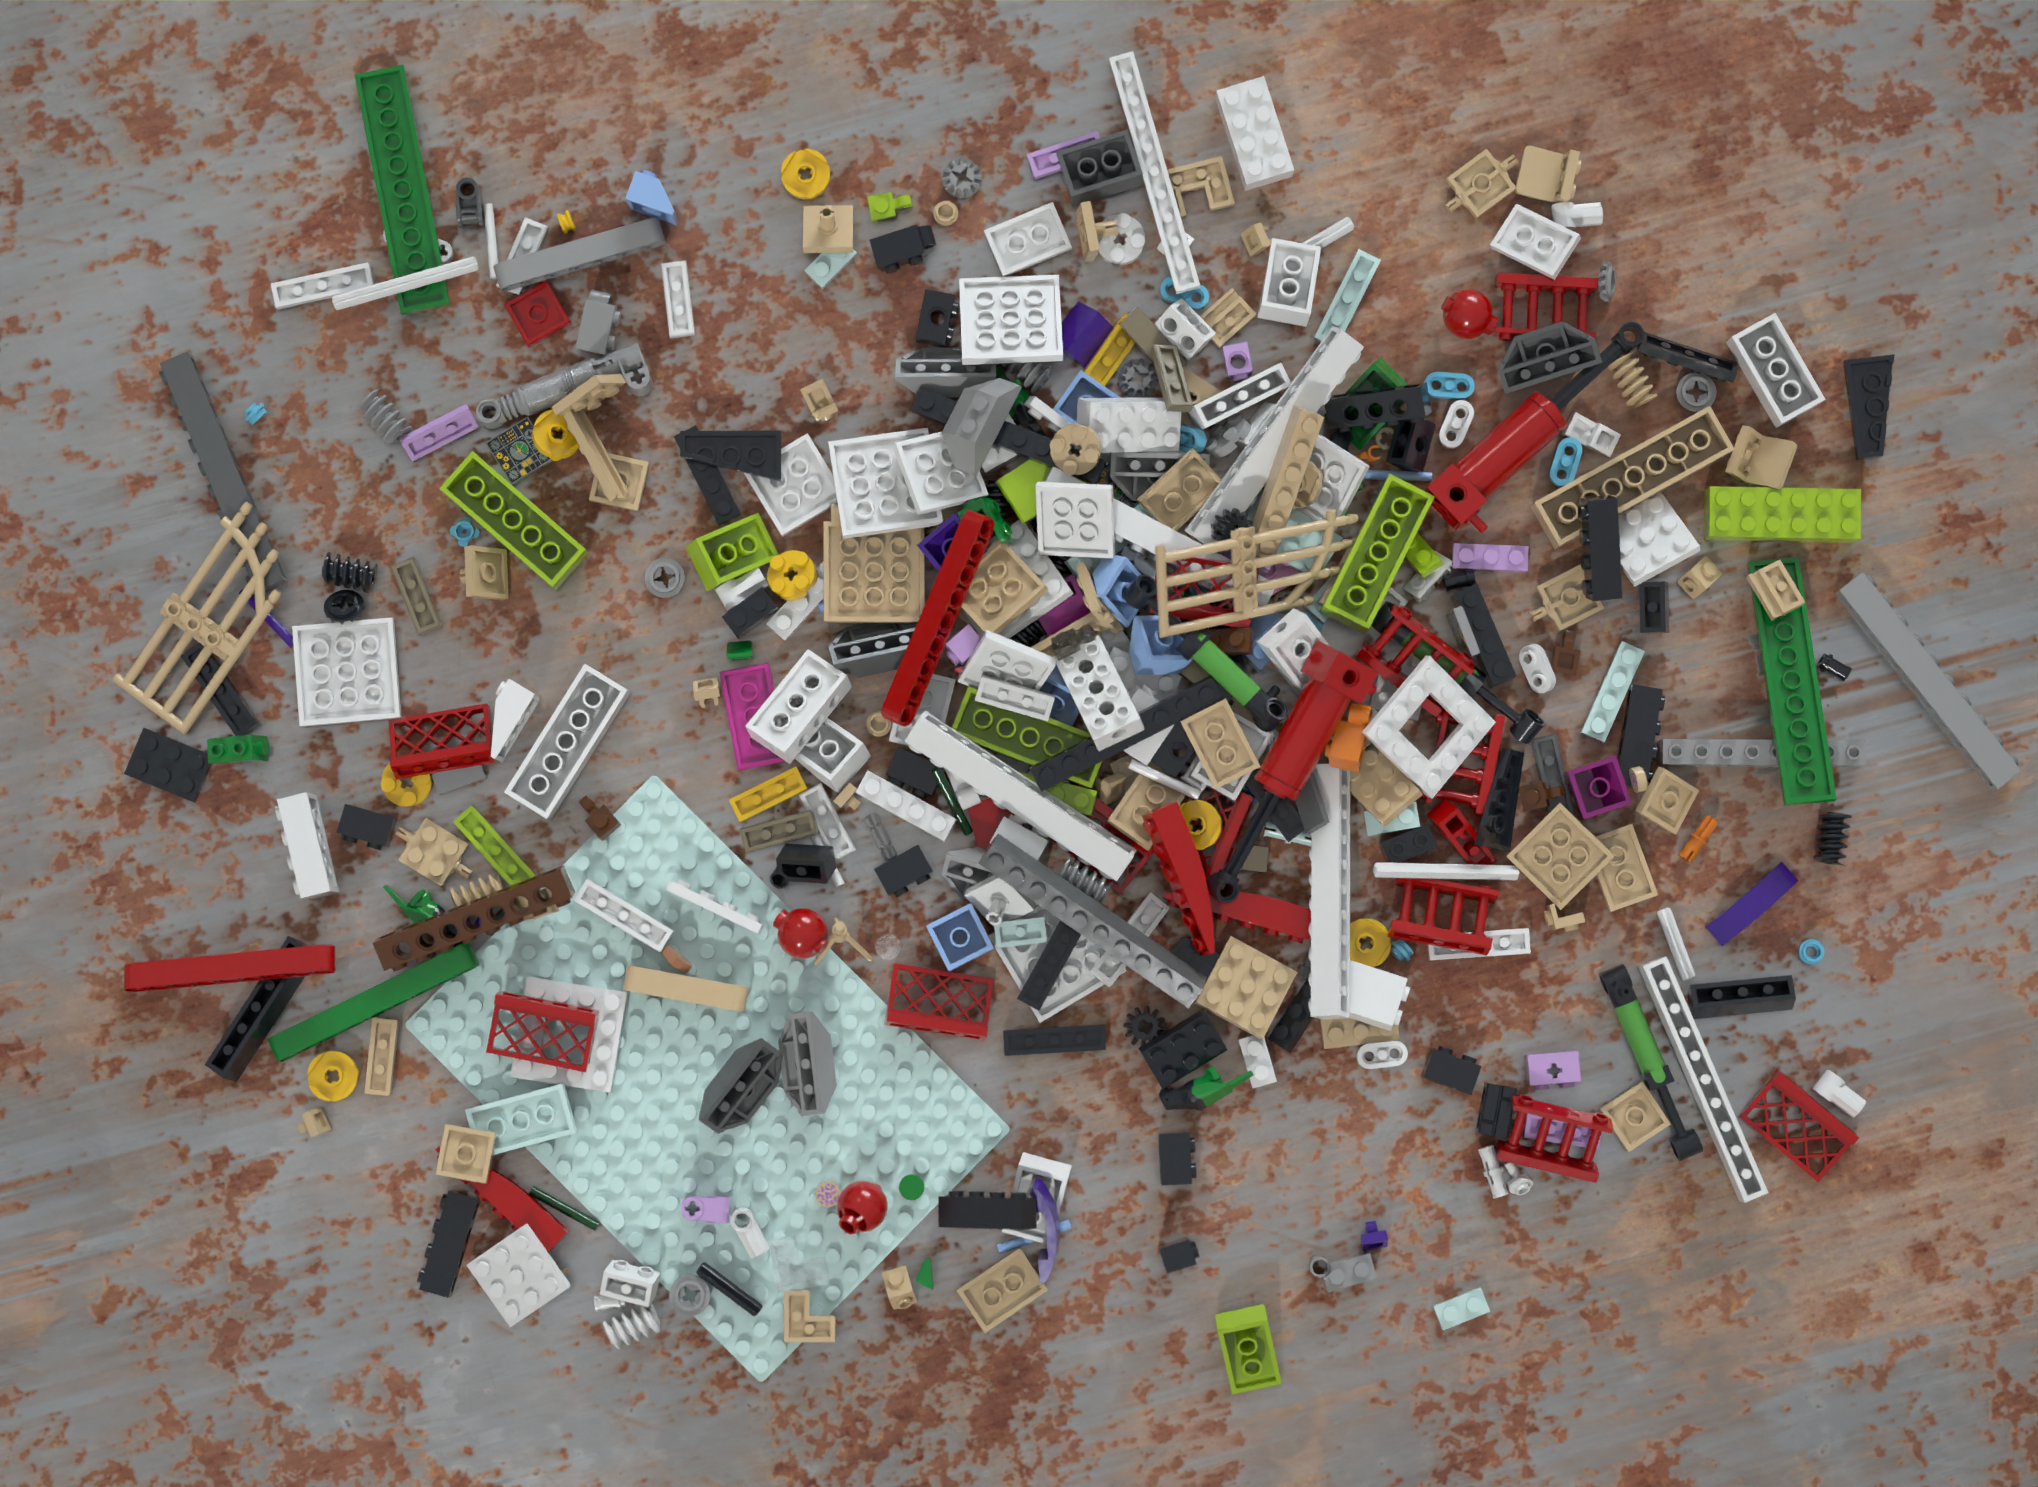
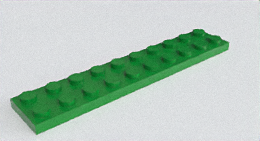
M404 65L354 74L393 278L441 266L443 261ZM446 280L397 293L401 315L451 305Z
M1799 557L1749 561L1747 564L1748 574H1753L1759 569L1781 560L1805 601L1803 606L1771 621L1751 587L1784 806L1835 802L1837 798Z

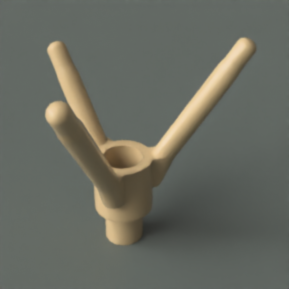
M834 918V926L832 927V935L828 940V946L822 954L817 956L813 964L818 966L835 942L848 941L870 962L873 961V957L847 932L846 925L837 918Z

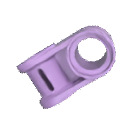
M689 1196L681 1205V1213L689 1220L729 1223L731 1197ZM691 1201H695V1205L700 1207V1210H696L695 1215L690 1214V1210L686 1209V1206H689Z

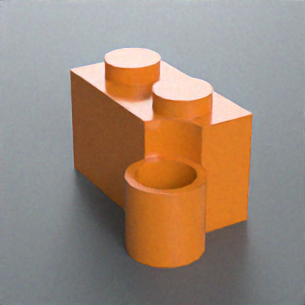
M1356 703L1351 704L1349 715L1341 718L1333 733L1332 742H1328L1326 746L1325 756L1329 759V767L1354 772L1360 771L1368 738L1362 731L1371 722L1373 707Z

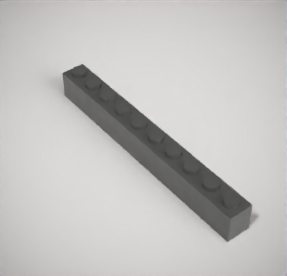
M184 352L160 363L162 371L159 372L165 386L169 385L172 392L169 394L170 401L174 408L178 407L181 416L178 417L183 430H188L191 439L188 440L192 452L194 454L197 453L200 458V462L197 464L201 474L208 477L210 485H207L211 497L213 499L216 498L220 507L217 508L220 519L222 520L226 516L232 521L245 502L252 505L250 513L246 515L245 520L239 527L244 536L249 539L252 533L255 532L256 527L263 521L194 357L189 352ZM267 531L261 536V540L254 548L260 565L266 559L267 554L274 549ZM232 537V539L230 540L231 544H236L237 549L240 552L242 547ZM278 558L272 563V567L264 577L265 593L288 583ZM246 560L242 568L245 567L249 576H246L248 584L253 573L248 560Z
M999 833L983 853L978 864L1187 1008L1191 1006L1202 992L1207 979L1206 976Z

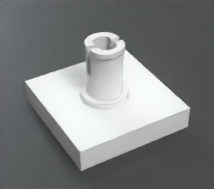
M996 875L966 889L964 895L993 927L1001 922L1016 920L1033 911L1036 906L1035 902Z

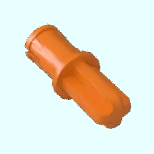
M1706 815L1695 832L1689 834L1691 836L1678 855L1692 864L1703 845L1707 846L1706 841L1717 827L1718 821Z

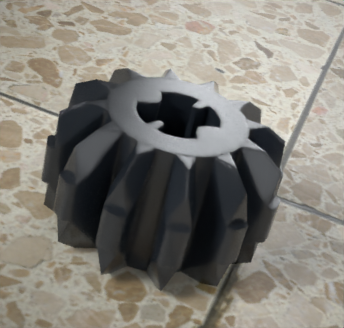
M1233 508L1231 512L1223 509V517L1215 515L1218 522L1217 524L1210 525L1212 529L1216 530L1211 534V537L1217 540L1216 542L1231 539L1230 531L1242 527H1252L1254 524L1251 520H1247V513H1240V510L1237 508Z
M1149 1006L1144 1007V1015L1141 1014L1139 1007H1136L1135 1012L1138 1017L1135 1018L1132 1014L1128 1013L1127 1017L1133 1023L1123 1024L1125 1028H1132V1031L1125 1033V1037H1130L1133 1034L1136 1036L1131 1042L1132 1045H1135L1139 1039H1142L1140 1047L1146 1044V1040L1151 1041L1153 1037L1159 1036L1157 1031L1165 1032L1167 1029L1166 1027H1158V1023L1165 1021L1164 1017H1160L1157 1020L1154 1018L1159 1010L1155 1009L1151 1016L1148 1015ZM1144 1020L1146 1023L1152 1024V1029L1149 1028L1150 1033L1145 1034L1144 1031H1138V1026H1141L1139 1024L1140 1021Z

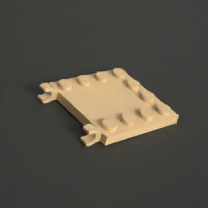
M831 504V521L823 522V623H918L925 606L924 553L917 546L924 539V527L843 539L838 504Z

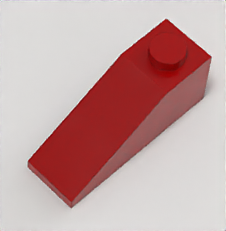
M1444 799L1426 814L1435 828L1466 864L1492 865L1497 861L1488 848L1474 845L1477 833L1460 810L1448 800Z

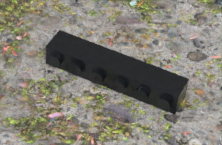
M288 936L280 949L308 945ZM305 976L259 980L205 1063V1066L222 1078L237 1082Z

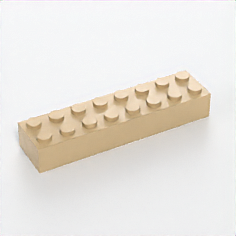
M1708 406L1537 500L1530 507L1556 550L1579 537V531L1582 530V520L1578 517V506L1581 505V498L1607 495L1616 497L1619 515L1725 457L1735 449L1712 408Z

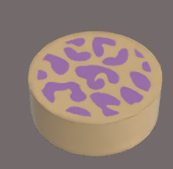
M1640 766L1630 768L1629 777L1636 793L1646 791L1648 784L1643 768Z
M824 1182L816 1189L815 1197L821 1206L833 1207L837 1204L841 1190L833 1182Z

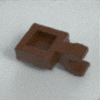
M1564 631L1562 647H1554L1551 663L1553 672L1576 676L1580 651L1573 649L1576 632Z
M1540 782L1519 787L1524 812L1549 807V799L1566 795L1564 785L1546 788V783Z
M587 795L579 801L581 806L590 815L585 822L600 840H605L621 826V823L607 806L602 805L598 808Z

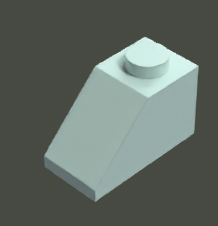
M1416 802L1412 803L1385 827L1368 811H1363L1367 836L1420 827Z

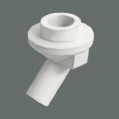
M1505 1162L1504 1165L1512 1177L1507 1182L1510 1193L1516 1195L1528 1193L1533 1185L1532 1179L1527 1173L1521 1174L1516 1164Z

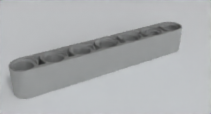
M655 217L497 263L493 268L500 291H510L653 249L665 244L666 240L659 218Z

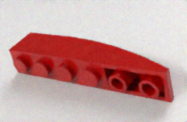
M1167 803L1141 815L1144 820L1143 827L1154 844L1153 851L1160 859L1163 866V875L1170 882L1173 889V899L1181 908L1183 913L1182 919L1192 934L1194 948L1200 955H1209L1215 952L1212 909L1205 873L1196 845L1178 803Z
M1173 892L1163 894L1162 899L1167 900L1166 905L1180 908L1173 899ZM1239 892L1238 897L1231 903H1223L1209 894L1212 913L1216 914L1215 919L1228 923L1230 919L1240 921L1239 926L1254 930L1255 926L1265 928L1263 933L1278 937L1279 933L1289 935L1288 940L1300 944L1303 943V940H1310L1309 924L1311 923V911L1309 908L1272 897Z
M441 1146L435 1149L437 1153H440ZM492 1167L489 1170L487 1184L460 1179L464 1184L470 1183L476 1188L474 1193L483 1202L488 1200L495 1206L492 1210L501 1219L506 1217L513 1224L511 1228L514 1232L528 1223L548 1253L570 1232L537 1199L530 1196L521 1186Z

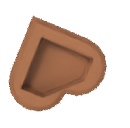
M667 945L662 950V955L674 968L683 973H687L692 968V964L670 945Z

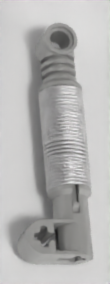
M635 343L597 359L594 357L585 359L574 365H569V368H563V370L555 371L539 379H534L532 382L520 385L512 392V396L510 394H506L507 398L501 396L500 401L498 398L494 400L485 399L477 405L476 414L483 427L495 430L500 428L504 422H507L506 418L512 420L513 415L515 418L519 417L518 413L530 416L547 408H552V406L594 375L622 374L631 393L640 397L646 396L651 392L653 380L638 343ZM638 370L642 379L641 384L637 383L633 371ZM488 411H496L494 417L490 419L485 418Z

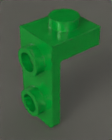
M981 497L978 500L972 499L963 505L964 509L958 512L960 519L969 510L991 517L994 520V532L999 541L1004 544L1014 542L1011 536L1012 530L1008 523L1002 520L999 514L1001 512L1000 507L995 500Z
M241 735L210 738L207 740L208 763L268 761L269 744L267 736Z

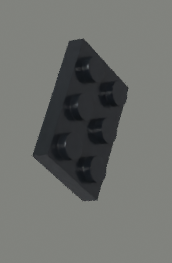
M143 728L124 774L196 803L212 764L208 763V753Z
M1201 1009L1138 1048L1162 1089H1165L1227 1051L1225 1044L1204 1009Z

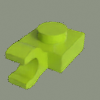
M892 192L867 196L873 223L897 218L896 210L913 207L910 194L902 195L893 199Z

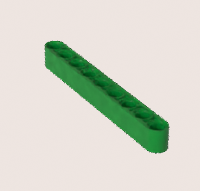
M470 943L460 944L267 1040L277 1062H283L475 969L480 963Z

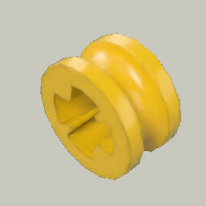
M566 210L563 215L557 214L564 235L568 234L569 230L576 231L569 210Z

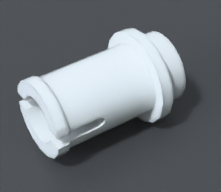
M603 1295L594 1296L596 1312L612 1309L622 1311L628 1305V1302Z

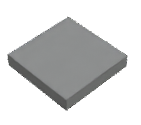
M471 731L461 733V735L466 738ZM453 737L446 746L449 748L458 747L462 741ZM433 743L424 746L422 749L424 752L433 751L437 745ZM483 765L431 773L438 795L487 778Z

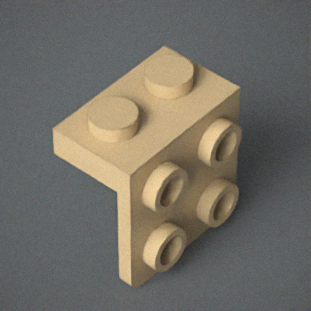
M1530 145L1526 146L1523 149L1515 192L1522 196L1553 204L1569 201L1573 198L1576 191V184H1573L1575 175L1579 173L1581 167V160H1578L1580 152L1570 149L1566 153L1561 154Z
M1742 425L1740 433L1736 438L1735 450H1733L1727 462L1725 472L1741 483L1781 489L1794 458L1797 444L1790 440L1763 436L1752 427Z

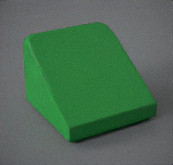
M752 641L727 643V659L729 661L752 660L754 658Z
M927 1257L917 1275L916 1282L933 1290L931 1258Z

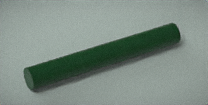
M941 767L934 768L931 772L963 834H971L973 830Z
M535 1186L529 1192V1195L593 1231L597 1230L600 1224L597 1220Z

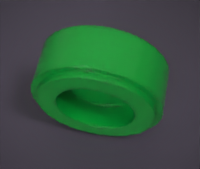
M915 1174L906 1175L899 1183V1192L907 1200H916L924 1192V1182Z

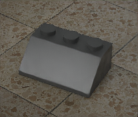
M1128 130L1056 152L1072 208L1079 206L1081 202H1092L1143 185V173Z

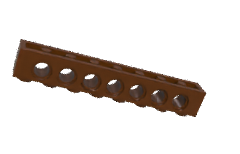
M562 865L378 937L372 944L384 971L391 968L393 972L407 966L406 962L414 959L416 962H421L431 957L430 953L437 950L440 953L447 952L454 948L453 944L460 941L463 944L470 943L477 939L476 935L486 932V935L493 934L501 930L500 926L509 923L510 926L516 925L524 921L523 917L529 914H533V917L546 913L548 911L547 907L555 904L557 908L565 906L571 902L570 898L575 895V890L565 866ZM542 887L548 888L552 893V897H542L539 889ZM516 897L526 898L528 906L520 907L516 903ZM493 906L502 907L505 915L502 917L496 916L493 913ZM469 916H478L481 920V925H473L469 920ZM453 924L456 926L458 933L456 935L449 934L446 930V925ZM424 933H429L433 936V944H428L423 940ZM399 943H407L411 948V952H402Z

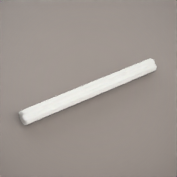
M469 257L335 295L332 297L333 306L336 310H341L478 270V263L475 257Z
M1376 862L1373 868L1374 876L1377 878L1516 881L1519 877V869L1515 865Z

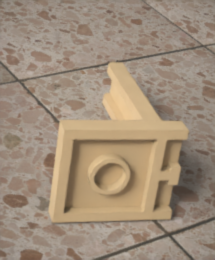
M622 374L594 375L552 406L556 416H564L568 430L575 436L579 444V450L587 458L591 472L598 478L602 491L610 502L625 500L629 496V491L585 412L598 408L601 405L600 401L604 398L612 397L620 391L619 387L626 383Z
M1085 562L1075 566L1078 573L1076 580L1084 591L1083 601L1091 613L1032 646V649L1053 657L1092 637L1100 636V634L1109 629L1115 635L1124 630L1122 624L1097 597L1093 579L1094 570Z

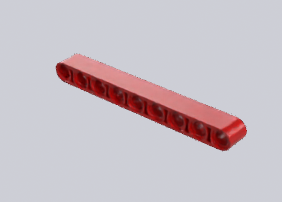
M971 510L963 515L882 705L881 714L884 719L903 727L909 726L912 723L993 533L994 520L991 517Z
M313 945L129 963L124 965V991L145 992L331 974L336 972V947L333 945Z

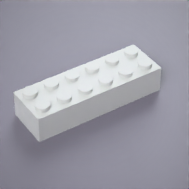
M584 664L504 793L551 821L631 692L587 664Z

